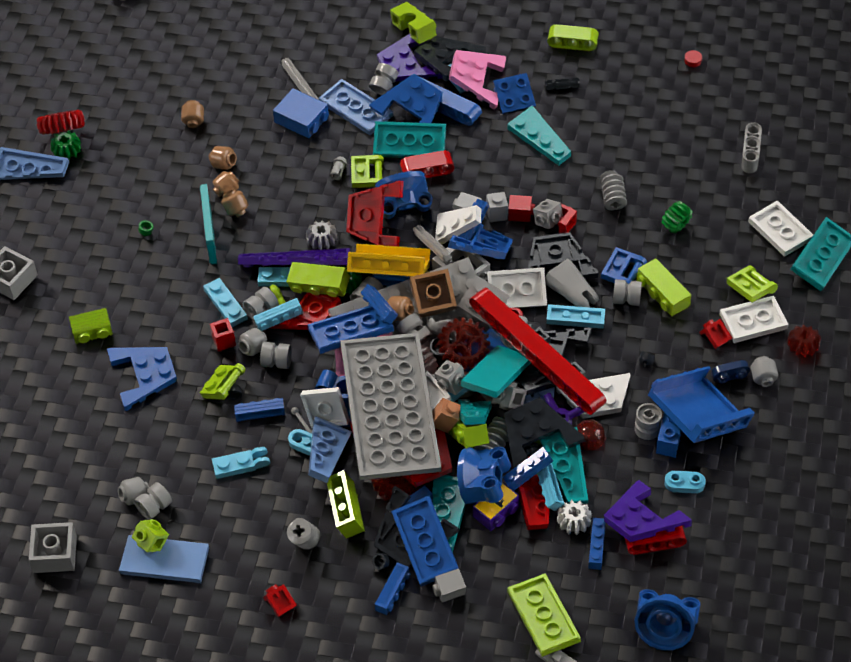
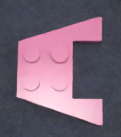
M456 50L453 56L449 80L467 92L470 90L477 95L476 98L481 102L483 100L490 104L489 107L495 110L498 105L497 93L483 88L486 67L502 72L505 67L506 56Z

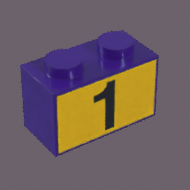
M503 482L501 485L503 498L499 502H477L473 506V517L490 531L495 527L501 526L505 518L510 514H514L519 508V495Z

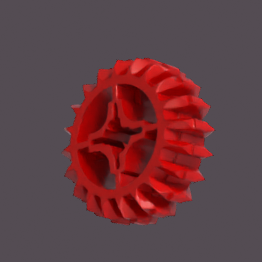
M81 110L40 116L37 118V129L42 135L79 129L85 126V118Z

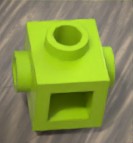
M151 519L140 521L136 525L131 538L137 542L138 547L146 552L161 551L169 534L161 527L158 521Z

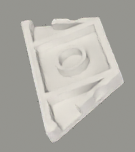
M630 373L589 380L605 395L607 402L592 415L587 413L581 414L580 416L583 419L622 411L630 381ZM556 387V392L559 395L562 394L572 408L579 407L563 391Z

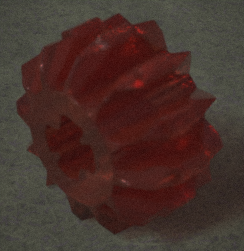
M804 324L801 327L796 325L794 330L789 332L787 340L790 351H796V355L803 354L804 357L807 354L813 356L815 351L819 350L821 336L818 335V330H812V325L810 327H805Z

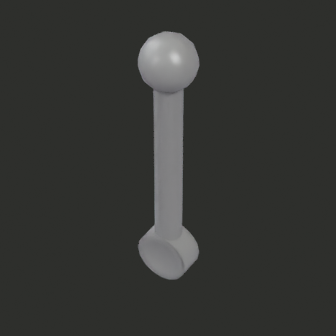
M293 407L291 413L297 416L307 432L312 433L313 430L308 427L298 413L299 409Z

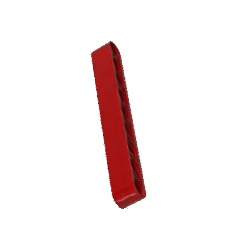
M485 287L469 299L471 307L585 413L592 415L606 404L605 395L491 290Z

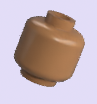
M187 101L181 109V121L190 128H195L202 124L204 121V107L198 101Z
M216 146L210 152L209 160L213 168L229 170L235 165L237 156L230 147Z
M223 171L213 180L214 188L212 190L218 197H221L232 189L237 191L240 181L231 171L229 173Z
M232 189L223 195L221 203L229 216L236 215V217H239L246 213L245 209L248 207V202L242 191Z
M392 296L387 301L398 314L394 321H402L414 312L413 303L406 296Z

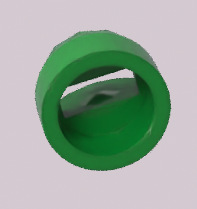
M147 220L141 221L138 227L139 233L145 237L150 236L153 232V223Z

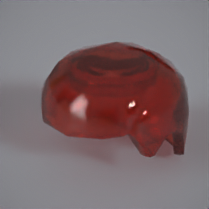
M590 419L577 424L578 431L585 438L584 442L580 443V448L591 451L600 448L604 444L605 432L599 422Z

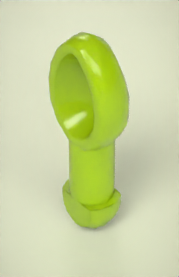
M272 284L270 289L278 299L279 305L286 303L279 287Z

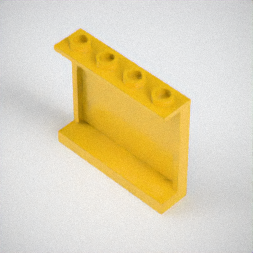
M356 244V252H348L347 272L400 276L425 274L430 266V249Z

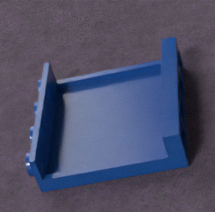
M709 366L657 379L652 383V388L648 394L693 443L746 428L755 414L751 408L739 411L706 378L710 370Z

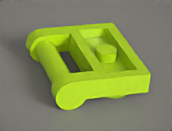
M351 156L352 188L375 187V184L383 179V156ZM370 164L375 165V178H370Z
M751 265L727 278V284L750 302H754L768 293L773 294L778 289V285L775 282L767 280L756 272V269Z
M239 363L235 366L220 365L215 369L212 377L200 391L201 396L206 399L224 400L228 396V391L239 376L244 374L246 368Z

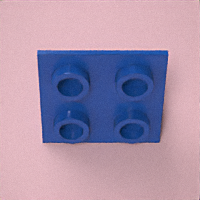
M527 73L493 80L494 92L497 93L502 114L536 106Z

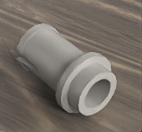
M341 156L333 161L334 166L330 177H333L334 180H340L344 168L347 167V160Z

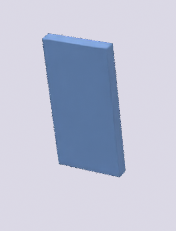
M343 79L339 80L318 98L320 101L328 104V109L369 135L375 131V121L387 122L394 116L391 109H388L383 116L372 110L369 105L375 99Z
M128 535L119 568L120 574L201 583L209 544L167 539L161 551L146 552L138 547L137 542L131 538L132 535Z

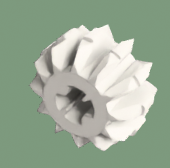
M571 500L570 504L564 502L565 505L558 509L557 522L560 524L561 530L567 529L568 535L572 531L578 535L579 530L585 533L586 528L591 525L592 518L588 505H582L581 500L578 503H574Z

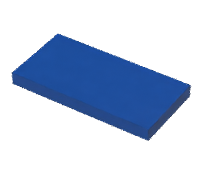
M366 306L308 324V330L320 354L341 348L340 340L377 337L393 332L394 326L388 322L384 323L380 319L381 317L374 312L375 309Z
M430 496L391 511L421 587L434 582L435 576L459 569Z

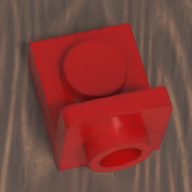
M561 204L563 216L558 221L559 234L570 232L577 221V211Z
M721 319L715 322L713 320L708 321L702 325L704 329L699 332L700 335L706 334L715 349L732 339Z
M275 584L266 590L267 595L263 597L265 601L269 602L277 617L297 606L284 584L279 587Z

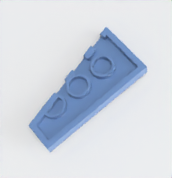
M0 147V180L64 177L69 164L68 158Z
M315 416L309 476L325 483L328 482L352 431Z

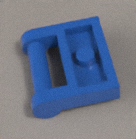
M616 247L601 273V279L615 283V279L626 280L627 284H630L631 281L636 279L638 268L645 265L647 260L640 255ZM630 262L635 263L628 278L623 277Z

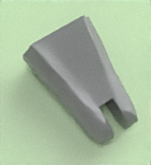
M566 259L550 270L545 276V285L565 297L576 307H590L589 302L594 305L599 301L595 290L588 284L577 267L569 259Z

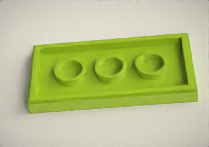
M546 573L507 588L510 598L542 657L581 642L578 631Z

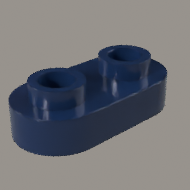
M745 360L726 363L713 368L711 376L716 383L743 379L750 372V367Z

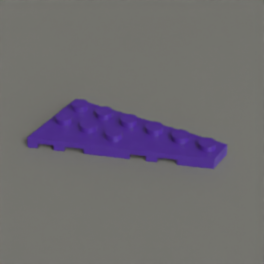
M350 248L239 254L238 264H243V267H252L254 264L262 266L291 265L292 262L326 266L347 265Z

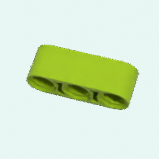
M552 25L549 29L547 43L554 48L593 51L597 47L599 33L594 28Z

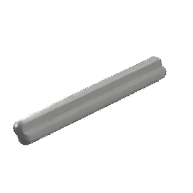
M289 58L282 59L283 68L299 90L318 99Z
M421 225L413 228L414 234L443 262L452 259L451 253Z

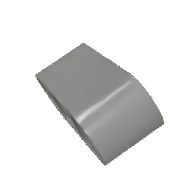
M749 123L745 128L741 168L746 173H754L758 168L762 127L757 123Z

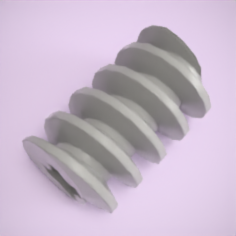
M612 170L604 172L600 177L604 208L607 210H618L627 205L624 179Z
M498 416L494 417L487 428L489 443L475 446L474 449L504 448L506 442H508L505 420Z
M296 518L287 528L288 539L303 549L314 548L321 536L320 530L303 518Z

